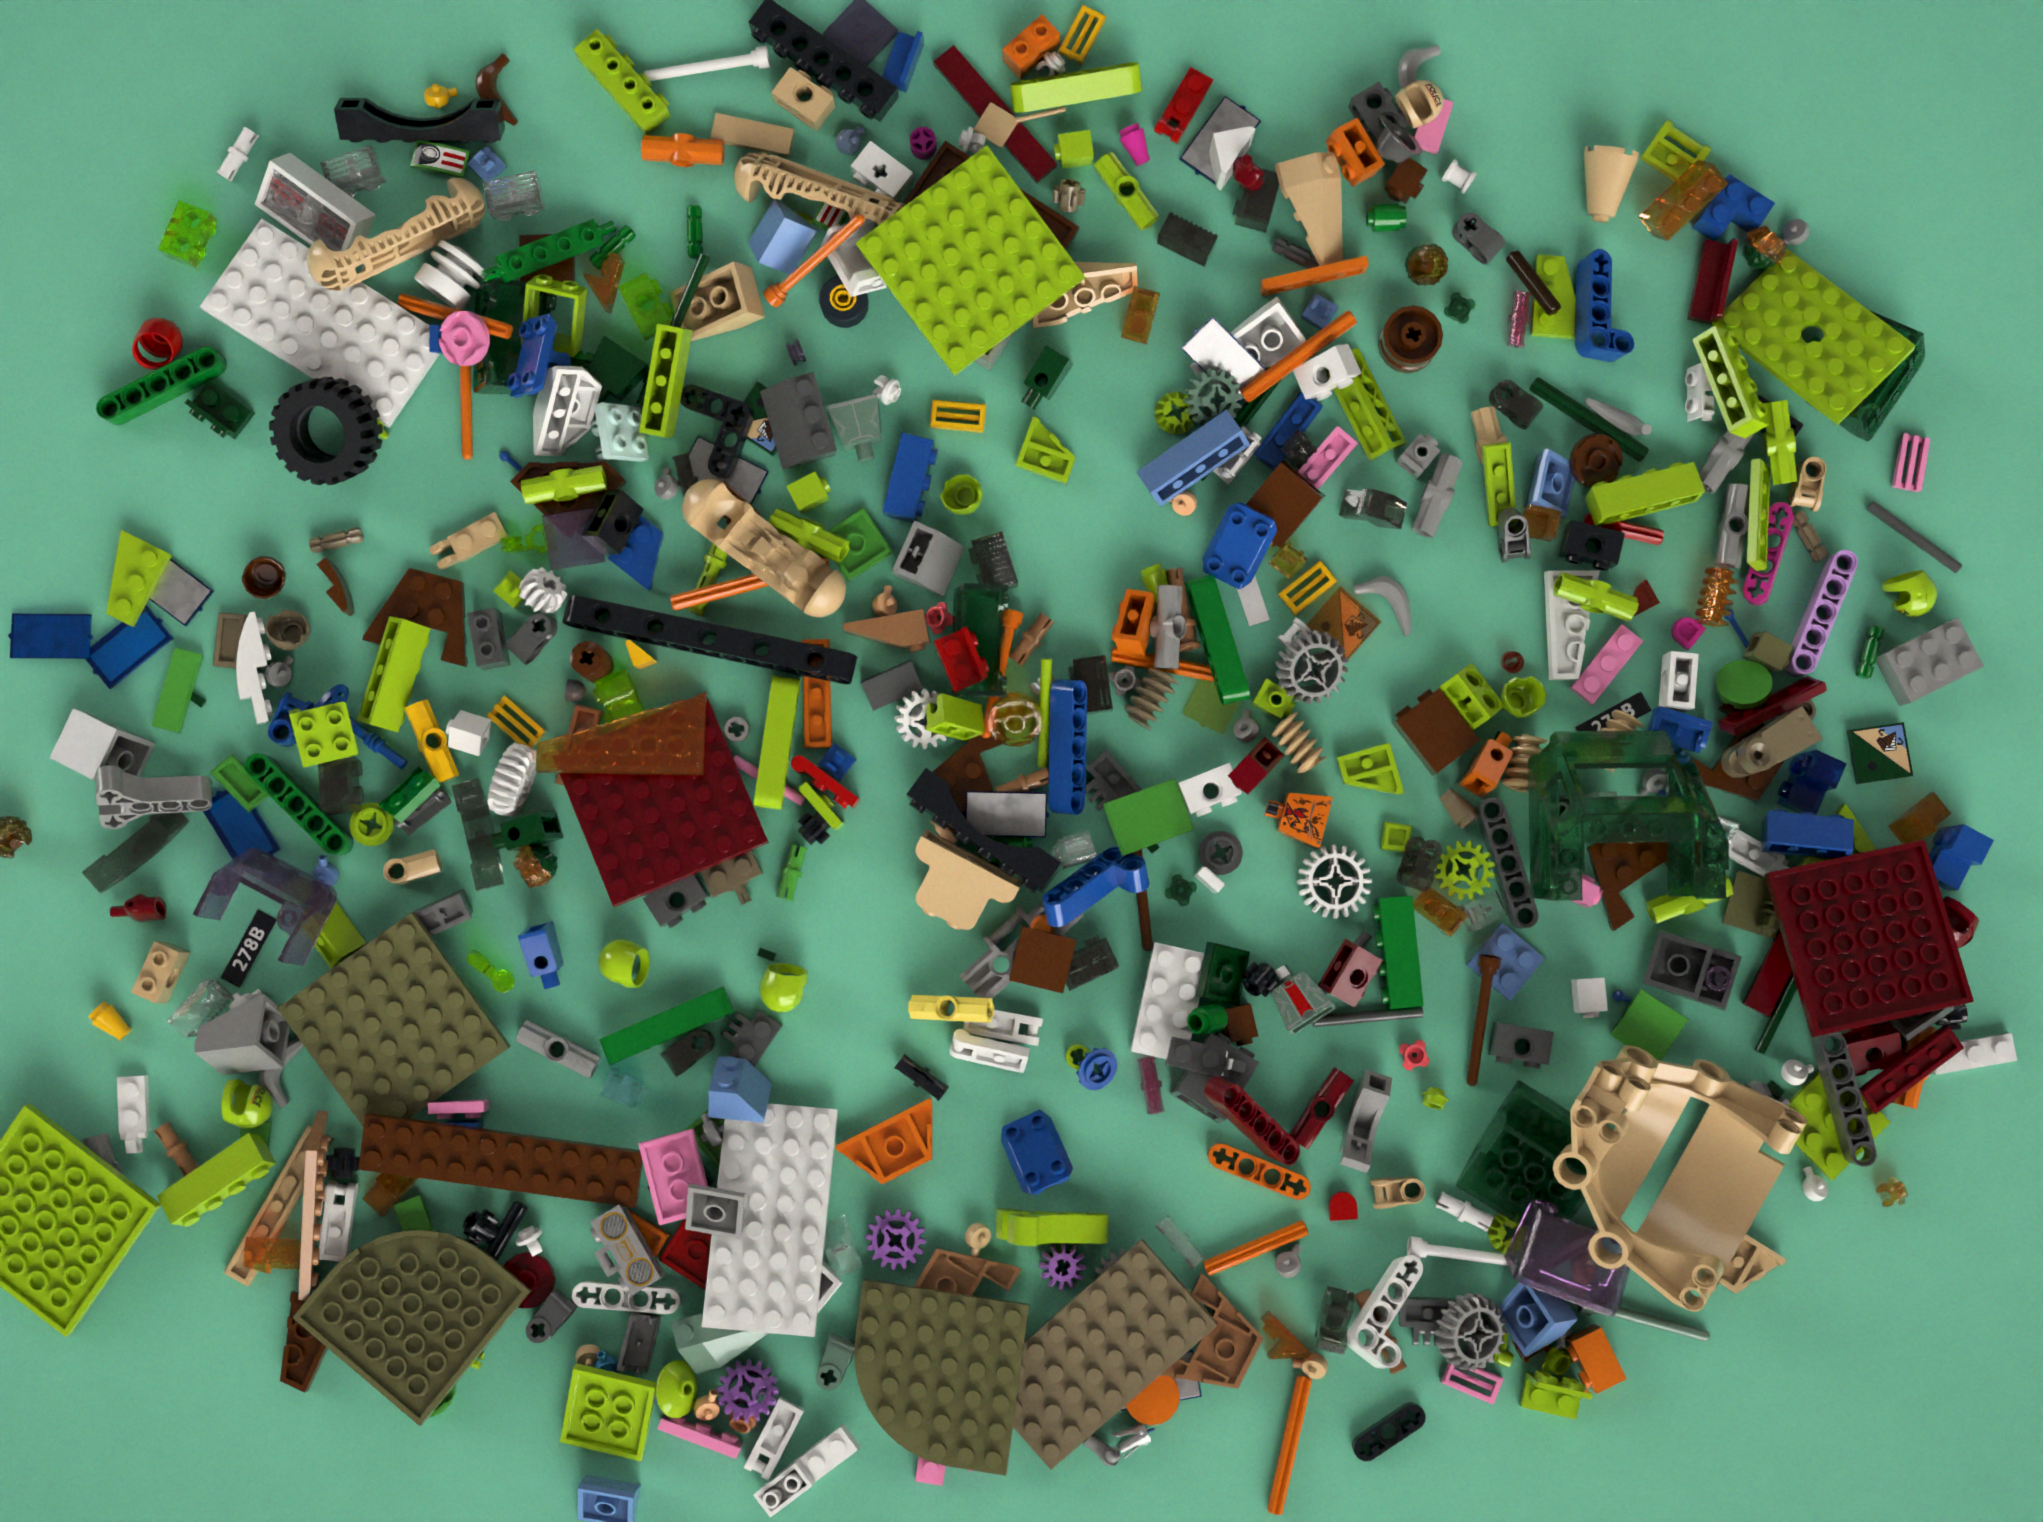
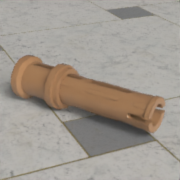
M1172 568L1166 570L1168 585L1182 587L1181 616H1183L1186 622V633L1180 639L1179 652L1200 648L1201 645L1196 639L1194 629L1196 620L1190 615L1182 573L1183 569L1176 568L1175 571Z

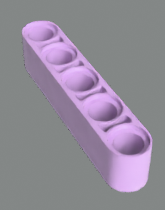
M1841 550L1828 557L1824 563L1791 644L1793 646L1789 654L1791 655V660L1785 668L1786 672L1791 676L1799 677L1814 671L1858 565L1857 556L1850 550ZM1838 558L1845 562V570L1837 566ZM1827 583L1834 585L1836 590L1834 595L1827 591ZM1818 607L1822 608L1825 612L1824 620L1817 616L1816 610ZM1807 632L1814 635V645L1808 643L1806 639ZM1797 657H1801L1805 661L1804 670L1796 665Z

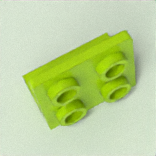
M344 701L300 711V708L289 710L303 768L358 754L347 706Z
M1535 1370V1374L1526 1372L1519 1405L1523 1408L1576 1420L1580 1399L1592 1400L1593 1394L1586 1389L1585 1384L1579 1383L1580 1380L1563 1376L1562 1380H1559L1549 1372Z

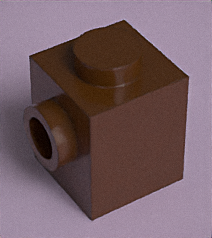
M1408 158L1398 165L1387 181L1384 190L1392 200L1396 202L1402 201L1406 204L1411 197L1416 199L1423 189L1424 185L1421 182L1428 169Z
M1247 1003L1226 1008L1228 1022L1226 1027L1221 1030L1222 1034L1228 1037L1231 1043L1236 1042L1237 1046L1253 1043L1252 1038L1258 1037L1251 1004Z

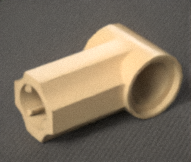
M1484 407L1471 412L1477 438L1476 453L1481 464H1483L1481 445L1507 441L1505 435L1501 434L1495 407Z
M436 849L401 859H391L387 861L383 868L385 879L397 885H405L409 881L442 872V864ZM402 865L404 867V874L401 878L395 879L392 871L395 866Z

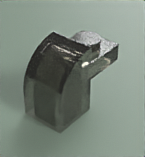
M1363 488L1362 491L1345 489L1339 516L1345 519L1366 520L1377 527L1401 529L1407 503L1392 494L1374 489Z
M1327 1286L1316 1321L1314 1337L1317 1338L1316 1348L1344 1355L1347 1347V1328L1354 1312L1353 1292Z

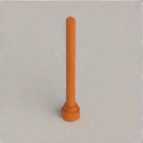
M861 214L856 215L781 283L769 285L763 291L766 300L773 307L778 308L786 301L787 292L864 224V216Z
M460 366L462 457L465 460H470L473 457L471 366Z
M1002 610L1000 621H1002L1004 630L983 718L985 733L981 734L983 738L991 736L1014 631L1018 629V625L1022 624L1024 614L1016 610Z

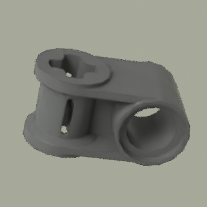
M1469 212L1462 215L1452 230L1454 239L1467 249L1477 261L1485 265L1493 259L1506 243L1500 233L1492 229L1475 213ZM1466 225L1471 228L1468 232L1464 229Z
M1511 507L1502 510L1498 516V551L1502 563L1508 562V559L1531 558L1528 521L1517 509ZM1518 518L1517 524L1514 527L1508 528L1509 522L1512 519Z
M539 613L534 614L508 639L505 646L527 665L539 655L543 647L555 636L558 628L557 623L550 616ZM540 622H544L543 626L546 628L544 632L539 631L541 629L538 625Z
M556 1288L526 1326L528 1339L534 1343H541L550 1339L570 1318L578 1306ZM543 1323L545 1325L543 1329L545 1333L538 1335L537 1331L539 1328L536 1325Z

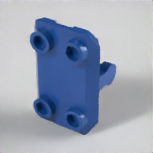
M550 314L530 318L520 326L519 336L523 338L516 373H512L507 381V387L511 389V397L520 398L522 395L536 394L544 388L549 368L554 366H570L571 358L567 353H558L553 350L558 323Z
M1242 502L1228 506L1203 556V572L1209 575L1213 574L1215 578L1239 590L1251 583L1277 532L1274 519L1250 508V506Z
M1037 1110L1002 1127L1001 1142L1023 1192L1037 1195L1043 1192L1044 1189L1057 1183L1061 1184L1069 1179L1073 1166L1051 1117L1043 1111Z

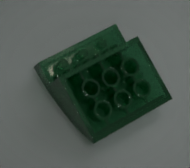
M1518 1080L1477 1143L1456 1186L1552 1246L1585 1202L1581 1189L1572 1190L1564 1187L1555 1178L1553 1172L1554 1161L1561 1151L1571 1144L1570 1111ZM1566 1158V1164L1573 1173L1578 1175H1585L1587 1173L1586 1167L1580 1160Z

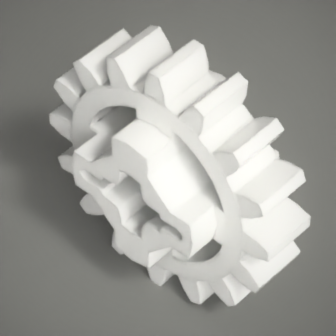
M922 689L921 695L912 691V698L910 700L906 697L902 698L905 702L904 707H896L901 712V715L894 716V720L901 723L896 727V730L899 733H903L901 738L905 742L910 740V745L914 748L918 743H920L923 749L927 748L928 743L937 747V739L946 740L944 735L926 731L925 727L927 725V719H924L927 704H936L937 696L939 695L934 690L930 695L926 689ZM920 719H924V724L920 722ZM908 725L916 727L918 735L913 734Z

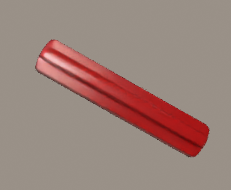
M1586 514L1583 523L1594 525L1591 514ZM1625 521L1599 526L1624 532V538L1654 545H1660L1664 537V531L1661 529Z

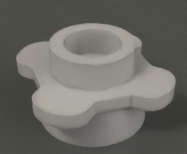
M1125 665L1123 669L1118 672L1112 671L1109 675V680L1114 683L1115 693L1118 696L1122 697L1126 692L1140 687V681L1136 679L1134 668L1131 665ZM1126 678L1127 683H1123L1122 679Z

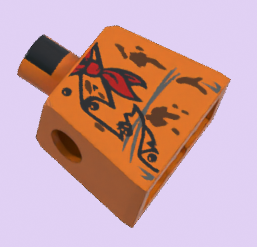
M1497 731L1493 739L1489 738L1480 746L1458 785L1480 798H1483L1497 786L1513 755V751L1507 748L1512 738L1504 732Z
M1287 793L1284 803L1268 800L1264 816L1279 819L1277 832L1311 848L1318 849L1322 842L1333 797Z

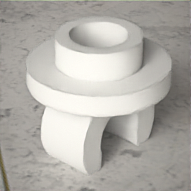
M1046 52L1043 55L1046 61L1039 62L1036 67L1037 71H1043L1048 66L1050 69L1048 76L1057 75L1058 73L1063 74L1066 71L1063 66L1065 64L1064 59L1056 52L1052 54Z
M969 126L967 131L962 130L958 146L962 147L961 151L966 153L967 149L977 153L984 147L986 136L973 133V127Z
M883 375L874 380V383L880 387H877L873 394L877 393V397L881 399L883 404L889 405L891 402L897 401L901 393L898 380H889Z
M526 1227L518 1233L519 1237L515 1242L517 1246L527 1245L533 1257L543 1251L537 1239L543 1231L540 1227Z

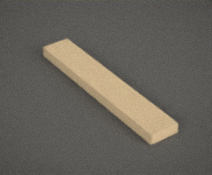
M308 1125L224 1271V1274L247 1287L253 1282L303 1194L305 1150L312 1129L311 1125ZM329 1136V1146L331 1145V1143H332V1141H333V1139H334V1138H332V1137H330V1136Z

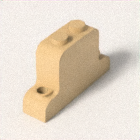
M927 829L920 837L915 848L918 859L929 865V871L916 894V902L925 914L932 917L938 916L946 920V923L954 929L969 930L973 928L989 899L993 898L1001 903L1010 902L1015 898L1021 887L1022 879L1014 875L1012 877L1008 876L997 866Z

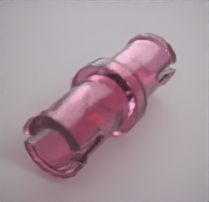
M1514 291L1512 313L1508 316L1510 329L1507 346L1512 347L1514 345V348H1524L1526 325L1530 323L1528 309L1531 293L1526 292L1524 294V291Z
M1155 1057L1139 1058L1137 1061L1142 1079L1140 1088L1144 1090L1147 1114H1157L1159 1111L1164 1112L1165 1108L1163 1107L1160 1090L1162 1081L1158 1080Z

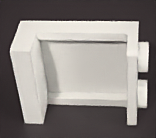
M865 219L863 225L828 255L850 297L887 288L855 244L874 228L876 222L870 219ZM836 224L830 227L821 246L845 225Z

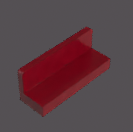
M1733 238L1728 244L1707 239L1703 242L1687 317L1688 320L1712 325V322H1717L1722 318L1738 239Z

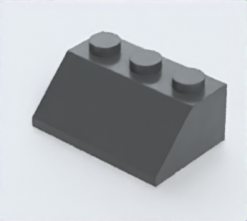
M814 372L786 379L760 391L783 470L835 456L837 449Z

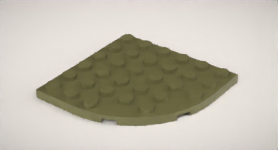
M408 1230L378 1237L348 1254L331 1270L292 1318L416 1424L422 1426L532 1290L491 1255L466 1239L440 1231Z
M864 1279L855 1335V1369L862 1396L878 1424L899 1445L922 1459L944 1466L1006 1476L1030 1304Z

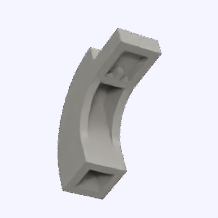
M1365 1070L1355 1093L1340 1146V1153H1342L1341 1165L1368 1172L1371 1165L1376 1130L1390 1097L1391 1077Z

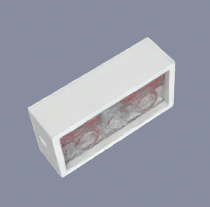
M291 153L269 161L255 202L257 207L308 244L312 245L316 240L321 239L327 248L333 251L349 249L355 237L360 235L367 238L376 214Z

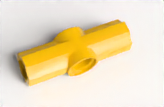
M428 699L405 707L404 710L417 738V747L423 753L432 776L439 783L458 776L459 772L446 744V735L440 729ZM427 735H432L437 739L438 745L436 748H431L427 745Z

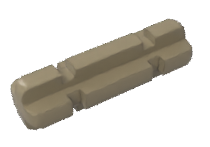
M1799 511L1794 514L1792 525L1793 527L1797 526L1798 530L1796 532L1806 549L1811 550L1809 554L1813 561L1818 562L1829 555L1824 545L1821 547L1820 542L1822 541L1812 524L1807 523L1809 519L1805 512Z
M359 527L348 529V532L342 530L323 535V538L319 536L310 538L309 546L313 553L325 551V548L331 550L348 546L350 542L353 544L363 542L364 536L362 530Z

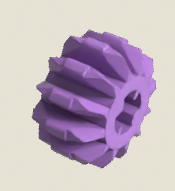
M1053 1243L1050 1245L1053 1252L1052 1255L1047 1251L1042 1252V1256L1049 1261L1039 1262L1040 1268L1048 1269L1041 1273V1277L1045 1279L1052 1276L1048 1282L1050 1287L1054 1286L1056 1281H1059V1290H1064V1282L1067 1281L1069 1287L1074 1288L1075 1284L1072 1278L1074 1277L1079 1281L1083 1279V1276L1076 1270H1086V1264L1077 1263L1084 1258V1255L1079 1253L1073 1256L1077 1249L1076 1245H1072L1069 1251H1066V1243H1061V1250L1058 1251ZM1063 1259L1064 1263L1066 1260L1070 1263L1067 1265L1066 1272H1062L1061 1269L1059 1271L1055 1269L1058 1266V1260Z

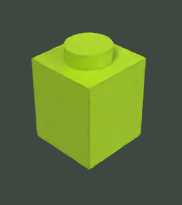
M1090 130L1058 134V144H1053L1055 160L1061 161L1062 169L1092 165L1094 163Z
M815 471L786 486L801 515L830 500L827 492L831 491L825 477L819 478Z

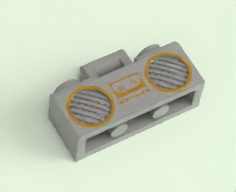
M619 1204L591 1221L593 1226L590 1229L592 1236L597 1243L602 1242L604 1245L603 1248L594 1254L607 1277L619 1271L621 1276L618 1280L625 1292L630 1291L634 1295L666 1276L626 1206ZM609 1250L611 1251L618 1265L614 1266V1264L612 1263L610 1257L607 1254Z

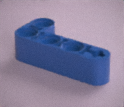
M1603 249L1594 250L1577 263L1575 348L1582 357L1614 362L1634 349V339L1627 331L1611 328L1612 259L1610 254Z
M1111 847L1104 850L1043 896L1042 901L1048 924L1053 927L1065 926L1117 887L1131 893H1139L1146 890L1150 883L1145 859L1134 853L1122 856L1119 847Z

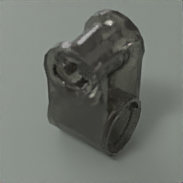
M1511 380L1501 381L1489 394L1490 404L1505 415L1514 425L1524 430L1529 428L1543 409V404L1536 397L1528 394ZM1502 391H1505L1507 393L1505 399L1501 397L1503 393Z
M1411 837L1405 845L1403 858L1397 870L1396 877L1398 883L1420 892L1427 891L1432 886L1438 861L1442 854L1440 843L1436 840L1424 841L1421 837ZM1413 846L1420 847L1421 849H1414ZM1426 851L1434 852V854H1428Z
M700 1029L674 1043L660 1055L677 1077L691 1068L699 1059L714 1048L715 1037L710 1031ZM704 1037L706 1041L702 1047L698 1048L696 1046L698 1038Z

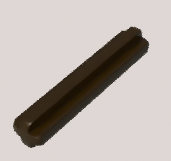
M1518 250L1509 253L1506 262L1548 316L1557 314L1561 308L1560 303Z

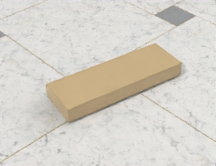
M716 113L710 139L724 140L726 145L789 157L795 131L792 128Z

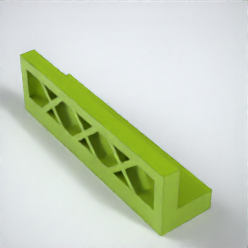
M1355 348L1351 351L1361 374L1352 378L1354 383L1342 389L1336 387L1333 390L1369 461L1389 450L1405 445L1407 442L1359 348ZM1327 369V370H1326V376H1327V378L1329 379V378H1330V373H1329V370ZM1363 383L1367 385L1369 392L1365 390ZM1375 407L1379 409L1381 416L1377 413ZM1387 430L1391 432L1395 440L1394 442L1391 441L1387 433Z

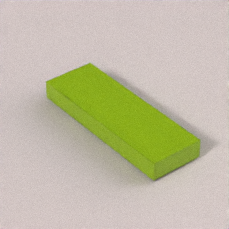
M1509 441L1481 445L1488 525L1490 527L1498 526V516L1502 510L1509 507L1516 509L1511 442ZM1517 518L1512 519L1509 524L1517 523Z

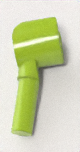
M1508 1332L1502 1335V1339L1506 1343L1500 1344L1498 1348L1501 1354L1493 1355L1494 1361L1504 1367H1510L1514 1357L1513 1353L1506 1351Z

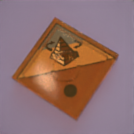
M1340 586L1307 623V626L1312 632L1313 630H1318L1321 634L1326 632L1331 635V638H1336L1339 641L1338 646L1341 645L1345 649L1343 655L1349 659L1381 621Z

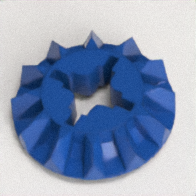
M1094 1047L1091 1053H1085V1059L1082 1062H1078L1080 1069L1076 1074L1079 1077V1083L1085 1088L1099 1090L1108 1085L1115 1076L1117 1059L1105 1047L1102 1049ZM1094 1063L1098 1064V1071L1100 1072L1099 1074L1097 1072H1094Z

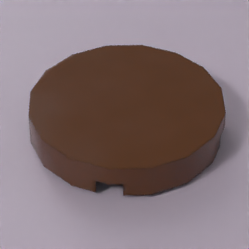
M1590 434L1584 436L1576 442L1570 453L1569 466L1571 474L1578 483L1585 487H1592L1601 481L1611 483L1617 478L1619 468L1622 466V451L1617 442L1606 435Z

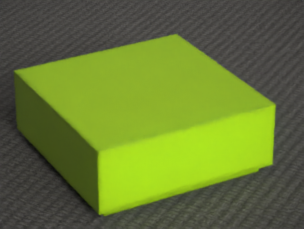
M1384 822L1380 849L1409 853L1412 825Z

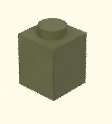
M1766 631L1753 634L1742 657L1746 660L1758 662L1767 668L1769 672H1777L1786 668L1791 660V655L1789 654L1793 646Z

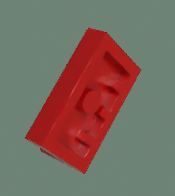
M967 626L933 641L954 693L980 683L987 678L986 673L989 672L987 662L984 657H979L976 647L979 646L977 638L973 631L969 632Z

